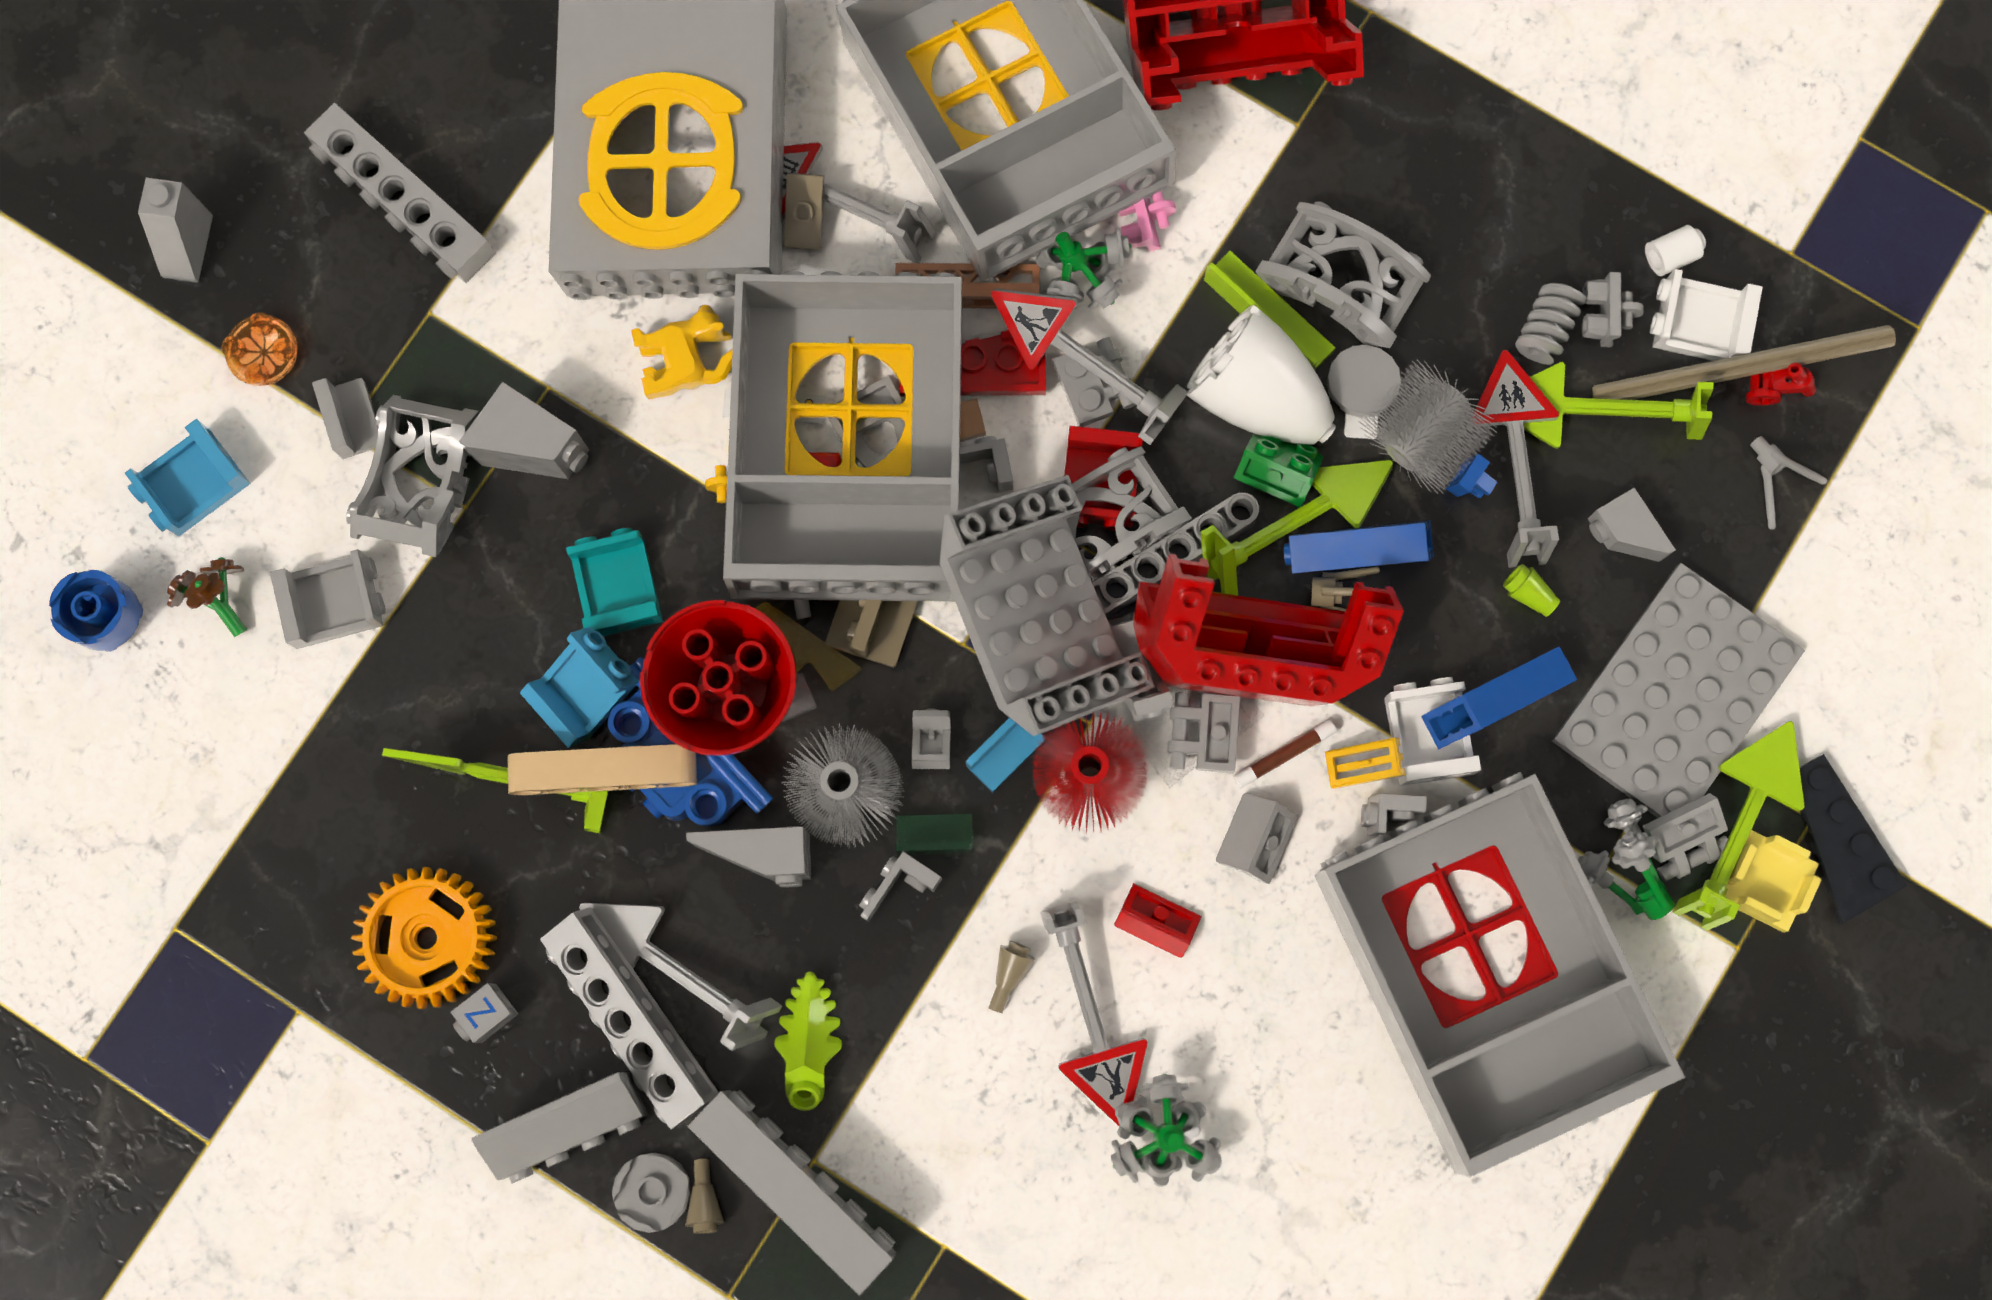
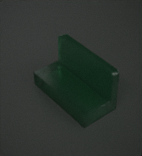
M972 814L896 816V852L898 855H901L902 852L907 855L973 853Z

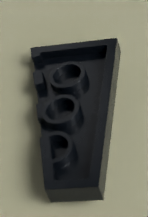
M1823 754L1800 767L1804 809L1800 810L1802 820L1808 826L1812 838L1810 844L1814 855L1818 856L1825 876L1822 878L1827 893L1831 894L1836 908L1834 914L1837 923L1844 924L1905 888L1907 884Z

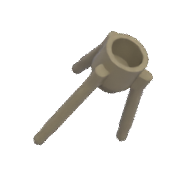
M1375 566L1336 573L1323 572L1322 577H1313L1311 606L1346 611L1345 608L1335 606L1334 604H1342V596H1351L1354 588L1343 587V582L1337 581L1377 574L1380 572V568Z

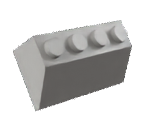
M619 1072L471 1138L497 1181L510 1178L513 1184L533 1175L531 1167L545 1161L547 1167H551L569 1159L567 1151L581 1145L583 1151H587L605 1143L603 1135L617 1129L619 1135H622L640 1127L639 1119L649 1114L638 1087L633 1081L632 1073Z

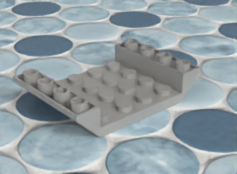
M1068 475L948 513L944 516L940 566L996 704L1002 712L1033 736L1155 687L1141 652L1123 658L1066 520L1082 511Z

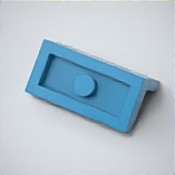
M1009 718L966 760V767L994 793L1042 745L1041 743L1045 742L1042 740L1044 739L1043 735L1033 736Z

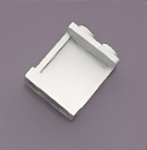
M1674 269L1667 279L1663 278L1661 280L1656 297L1657 300L1661 301L1659 313L1656 312L1654 314L1650 327V334L1655 335L1653 348L1712 361L1751 353L1762 286L1747 284L1742 291L1681 278L1683 270Z
M1445 677L1430 681L1431 686L1417 688L1414 682L1393 686L1394 692H1390L1384 698L1391 738H1400L1401 743L1399 752L1403 754L1401 764L1402 768H1405L1406 776L1398 777L1400 786L1471 776L1481 771L1479 755H1473L1470 735L1438 750L1421 718L1422 715L1461 696L1462 692L1466 689L1464 682L1454 683L1453 677Z

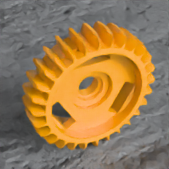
M429 867L422 868L421 877H419L415 869H407V880L401 874H393L394 886L387 882H380L379 885L384 894L368 893L374 905L372 907L363 905L359 907L361 911L367 914L366 920L354 921L355 925L363 928V933L352 935L351 938L352 940L362 942L363 947L354 950L352 954L365 956L366 960L360 963L357 969L362 971L371 970V973L364 981L368 984L379 981L380 983L375 989L377 994L382 995L390 990L387 998L389 1002L395 1003L402 996V1007L410 1008L416 998L417 1008L426 1009L428 999L430 998L432 1006L438 1008L442 1006L443 995L447 1001L453 1003L457 1001L454 990L457 989L462 994L470 992L465 983L467 980L474 983L481 982L478 975L474 973L476 969H489V966L481 960L483 955L493 956L495 954L493 950L485 948L486 942L497 940V936L486 933V928L496 925L495 920L484 919L483 915L491 911L492 908L489 905L478 906L477 903L481 901L484 895L481 892L469 895L474 886L473 883L465 881L459 887L461 875L452 873L447 880V871L445 869L439 868L434 878L433 871ZM437 889L463 907L465 912L460 919H457L430 900ZM392 916L388 955L381 954L379 944L381 927L385 917ZM426 927L433 928L437 934V941L430 949H422L417 942L419 932ZM453 961L456 962L458 970L453 975L425 987L422 976Z

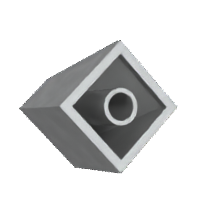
M504 382L501 383L459 441L470 456L482 466L569 479L573 472L578 473L584 467L589 448L574 428Z

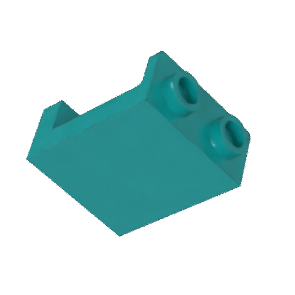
M621 528L611 532V537L599 540L596 537H585L576 540L574 546L566 548L567 555L572 561L583 609V628L591 626L605 637L663 622L645 539L639 530L633 531L632 528Z

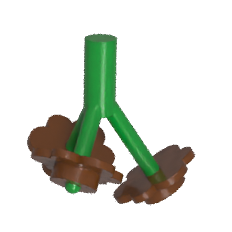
M220 557L218 560L210 561V567L200 568V573L204 574H200L197 577L196 573L186 570L182 575H177L170 582L167 594L170 595L167 606L171 608L174 606L178 607L184 598H187L186 604L191 609H196L203 604L214 610L231 634L236 637L246 631L247 628L229 605L227 574L244 572V568L240 565H234V560Z

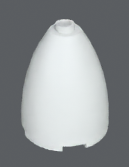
M1254 305L1248 307L1229 325L1228 329L1231 333L1228 331L1218 341L1214 348L1211 347L1186 386L1190 389L1186 395L1214 415L1251 433L1274 437L1284 442L1313 445L1317 441L1324 443L1331 436L1336 426L1333 424L1335 415L1329 397L1318 375L1293 340L1274 321Z

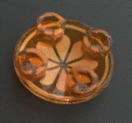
M262 312L255 313L240 321L231 330L228 337L224 339L221 346L226 363L233 375L242 382L253 386H267L278 382L289 373L297 357V342L290 327L282 320Z

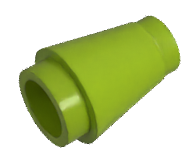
M1524 564L1514 569L1503 584V587L1508 590V596L1543 614L1545 617L1549 616L1561 601L1555 596V593L1533 567L1527 568Z

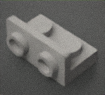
M1377 794L1368 798V804L1362 805L1361 826L1367 827V836H1377L1386 833L1387 821L1408 822V820H1415V815L1426 812L1427 796Z

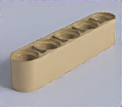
M677 744L522 752L508 755V794L511 795L685 787L697 784L696 753Z

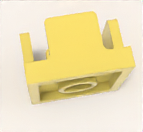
M1751 830L1726 885L1728 891L1725 897L1739 904V911L1783 933L1788 932L1795 916L1808 911L1819 887L1821 878L1814 875L1819 863L1809 859L1811 854L1809 850L1778 835L1765 837Z

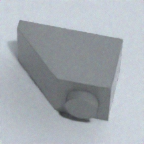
M1635 488L1597 509L1588 518L1591 523L1589 527L1592 535L1598 542L1604 543L1608 550L1658 562L1676 550Z

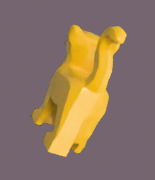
M709 305L700 306L697 313L689 320L670 322L651 333L645 334L639 328L631 330L634 346L639 347L641 356L653 357L663 355L666 365L661 370H655L652 367L642 369L645 377L641 378L645 396L648 399L670 396L681 389L693 390L704 384L719 383L725 380L731 371L733 349L721 356L714 370L706 369L700 357L697 345L699 342H718L732 339L731 334L724 331V323L721 322L720 317Z

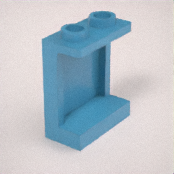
M197 418L184 427L190 434L188 437L140 472H136L131 468L125 472V475L131 481V484L127 486L129 491L141 504L146 502L151 508L152 512L148 515L152 522L162 532L167 529L177 536H181L251 484L212 431Z
M591 626L571 632L567 637V641L570 644L540 679L527 683L520 692L567 748L589 740L609 717L612 709L621 703L639 683V680L631 672L629 665L618 658L606 644L605 638Z

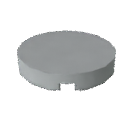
M1358 345L1339 353L1330 366L1326 381L1329 396L1332 401H1335L1340 406L1342 411L1352 416L1364 418L1366 415L1372 416L1368 412L1369 410L1378 414L1373 409L1376 406L1382 412L1384 411L1379 407L1381 406L1380 404L1384 400L1387 403L1389 402L1383 397H1388L1386 392L1394 397L1388 388L1390 387L1396 391L1393 385L1395 384L1400 387L1396 382L1400 383L1401 379L1399 378V367L1392 356L1378 347Z
M656 1152L638 1155L625 1163L616 1175L612 1189L613 1202H615L617 1213L621 1220L633 1229L648 1233L665 1230L679 1221L687 1210L691 1197L689 1176L683 1166L671 1156Z

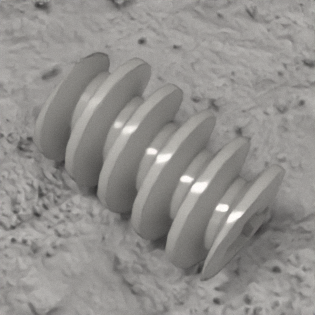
M1549 283L1543 285L1539 291V298L1535 300L1533 310L1527 317L1528 323L1524 324L1521 330L1522 336H1519L1515 343L1520 354L1535 362L1552 365L1554 359L1550 354H1562L1564 349L1557 342L1565 343L1568 341L1569 335L1564 330H1572L1575 326L1574 321L1569 317L1574 318L1580 315V308L1576 305H1584L1587 300L1586 296L1566 284Z

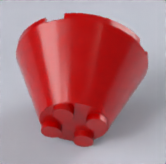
M711 600L693 604L678 611L665 621L655 632L646 648L648 651L644 659L642 672H640V688L645 708L653 723L668 739L689 751L710 756H723L748 750L768 738L782 723L790 709L795 694L797 677L795 659L790 644L779 627L770 618L751 606L725 600Z

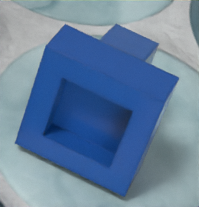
M1476 454L1472 456V459L1468 458V461H1463L1466 465L1463 466L1461 464L1460 467L1462 469L1455 473L1449 483L1450 486H1447L1446 490L1456 497L1471 493L1477 498H1481L1483 494L1490 495L1498 482L1484 472L1490 463L1488 460Z

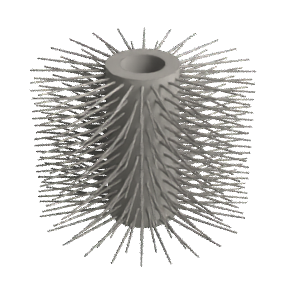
M1424 367L1425 374L1430 379L1424 375L1423 379L1412 369L1414 371L1412 373L1417 376V379L1411 376L1410 378L1413 381H1408L1407 383L1413 389L1407 384H1403L1406 390L1401 386L1398 387L1403 393L1399 389H1397V392L1394 391L1402 397V400L1395 395L1392 398L1396 401H1393L1391 398L1389 399L1394 404L1387 403L1386 405L1388 407L1390 405L1393 406L1397 411L1391 408L1393 411H1390L1381 403L1386 414L1378 408L1377 410L1382 415L1380 413H1375L1374 415L1382 421L1378 422L1383 427L1379 426L1374 420V424L1381 430L1373 429L1377 434L1373 431L1371 432L1375 435L1373 437L1380 442L1374 441L1384 446L1385 448L1382 449L1387 451V453L1379 454L1390 455L1394 459L1392 462L1396 461L1400 465V470L1402 466L1407 470L1408 475V470L1413 475L1414 471L1422 482L1423 478L1425 481L1427 479L1430 484L1432 482L1427 477L1431 475L1437 479L1432 474L1434 473L1442 484L1441 480H1444L1439 476L1441 475L1445 480L1447 478L1441 473L1450 475L1448 471L1445 470L1444 472L1438 466L1442 469L1445 466L1454 474V471L1448 468L1451 464L1445 460L1448 462L1452 460L1455 464L1458 463L1460 465V461L1453 455H1456L1461 460V454H1465L1461 448L1464 451H1468L1466 446L1463 448L1457 442L1461 445L1464 442L1470 449H1472V446L1467 438L1471 436L1480 442L1479 437L1473 432L1479 435L1480 430H1484L1476 423H1480L1476 418L1482 421L1483 417L1473 410L1485 416L1487 415L1470 407V405H1476L1470 404L1468 400L1479 399L1465 398L1462 394L1465 391L1459 392L1456 389V383L1455 387L1451 386L1448 378V384L1443 379L1442 383L1433 372L1435 375L1433 380L1429 374L1432 377L1433 375ZM1446 452H1447L1449 455H1451L1455 460H1453L1452 458H1450V457L1446 454Z
M839 724V734H837L836 741L837 731H835L834 740H832V736L828 739V742L819 732L828 755L812 734L828 764L819 755L826 766L822 764L803 746L818 764L797 750L807 762L794 756V759L797 760L798 764L800 763V766L794 770L798 774L792 775L796 776L792 778L797 779L791 780L798 781L782 783H791L784 784L792 785L791 787H803L785 791L807 789L788 792L793 793L792 795H798L795 797H801L798 798L800 800L793 802H800L793 809L798 807L800 808L796 811L803 809L798 812L800 813L798 816L805 813L799 819L801 821L806 819L804 822L810 819L806 823L808 824L807 827L812 822L813 824L810 826V828L813 826L812 830L818 828L817 832L819 830L821 832L824 827L823 832L826 829L824 836H826L828 829L829 831L831 829V833L833 830V843L834 839L835 844L836 841L838 843L839 836L840 844L841 836L842 844V837L844 843L845 823V845L847 829L848 847L850 836L851 843L854 836L853 845L855 843V836L858 839L861 837V833L869 841L861 819L868 831L875 837L860 809L869 818L862 807L866 809L886 828L883 822L870 809L891 823L884 813L895 818L896 816H894L890 808L900 802H896L899 800L891 798L901 796L890 795L893 793L889 792H901L899 790H884L903 788H894L902 786H888L901 785L900 783H894L897 781H891L898 780L901 777L889 779L899 775L886 777L893 775L889 773L894 772H887L894 769L891 768L894 765L889 766L892 763L887 764L893 760H889L891 757L884 760L889 756H885L888 752L883 754L885 752L883 751L878 755L884 748L881 750L879 748L876 751L879 747L878 745L875 748L877 743L874 746L873 744L870 746V742L868 746L866 744L864 747L865 742L862 745L864 738L860 737L861 732L855 744L856 738L853 730L851 731L850 741L849 733L847 741V732L844 741L843 730L842 748V726L840 736ZM851 782L845 791L838 792L839 787L843 783Z

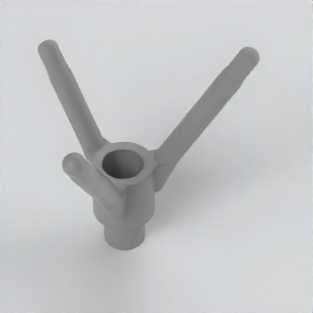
M1760 436L1750 446L1758 454L1757 460L1762 464L1760 469L1764 479L1768 528L1775 529L1773 475L1788 467L1819 484H1826L1827 479L1817 472L1789 459L1775 444L1770 445Z

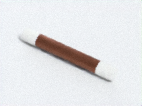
M1331 720L1322 723L1233 775L1236 784L1240 789L1337 733L1336 727Z

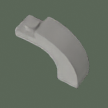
M1135 611L1107 619L1123 658L1141 652L1133 626ZM1143 654L1142 657L1155 687L1125 699L1134 722L1170 712V707L1174 706L1170 690L1162 682Z

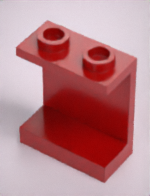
M1070 425L1064 476L1068 475L1073 484L1085 475L1108 463V458L1121 448L1126 447L1128 451L1142 446L1143 440L1138 437L1140 433ZM1127 470L1120 474L1118 481L1125 485L1129 484L1133 479L1134 489L1130 495L1136 497L1137 479L1131 470ZM1108 480L1095 486L1098 488L1110 489L1108 485ZM1086 501L1081 511L1077 528L1088 527V523L1103 525V529L1116 532V520L1124 507L1103 501ZM1134 511L1126 518L1124 528H1132L1134 521H1131V518L1135 515Z

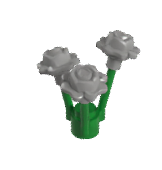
M1633 799L1620 800L1610 805L1608 808L1609 817L1603 823L1608 828L1623 829L1625 832L1613 848L1615 855L1612 861L1614 864H1620L1623 869L1634 865L1637 871L1642 872L1646 881L1636 888L1635 893L1637 897L1634 899L1613 881L1614 877L1607 872V864L1610 858L1608 857L1609 852L1606 850L1599 854L1587 851L1584 856L1578 858V861L1590 885L1597 883L1603 889L1609 888L1626 902L1636 915L1644 912L1650 920H1657L1670 913L1675 906V902L1667 892V888L1661 881L1650 858L1656 854L1654 847L1657 840L1653 836L1649 837L1645 832L1642 833L1638 825L1642 818V813L1646 812L1648 808L1643 804L1636 805Z

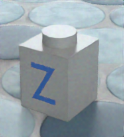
M492 983L484 985L450 1012L457 1020L453 1023L457 1033L466 1042L471 1039L473 1043H483L519 1014L497 984Z

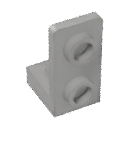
M987 436L975 440L973 445L960 447V464L992 458V460L986 461L990 483L997 482L999 492L1013 490V476L1005 438L996 440L995 436Z
M904 852L901 853L899 858L893 855L881 872L885 879L876 890L871 887L859 906L864 910L860 916L868 922L871 920L902 872L907 874L904 881L921 893L924 892L926 887L934 892L942 881L941 876Z

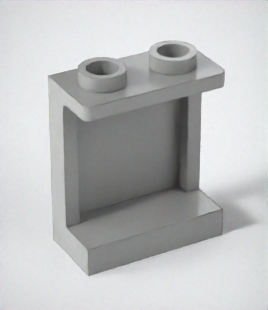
M359 549L350 551L351 557L291 573L282 568L270 572L284 638L287 644L296 649H301L384 626L381 615L386 613V608L382 595L379 592L376 593L373 580L377 579L378 575L375 563L371 557L368 558Z

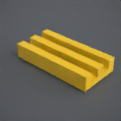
M1394 737L1325 751L1331 789L1406 776L1405 768H1402L1401 764L1403 754L1399 752V746H1401L1400 738ZM1389 748L1390 755L1336 765V758ZM1388 763L1392 764V769L1338 779V773Z

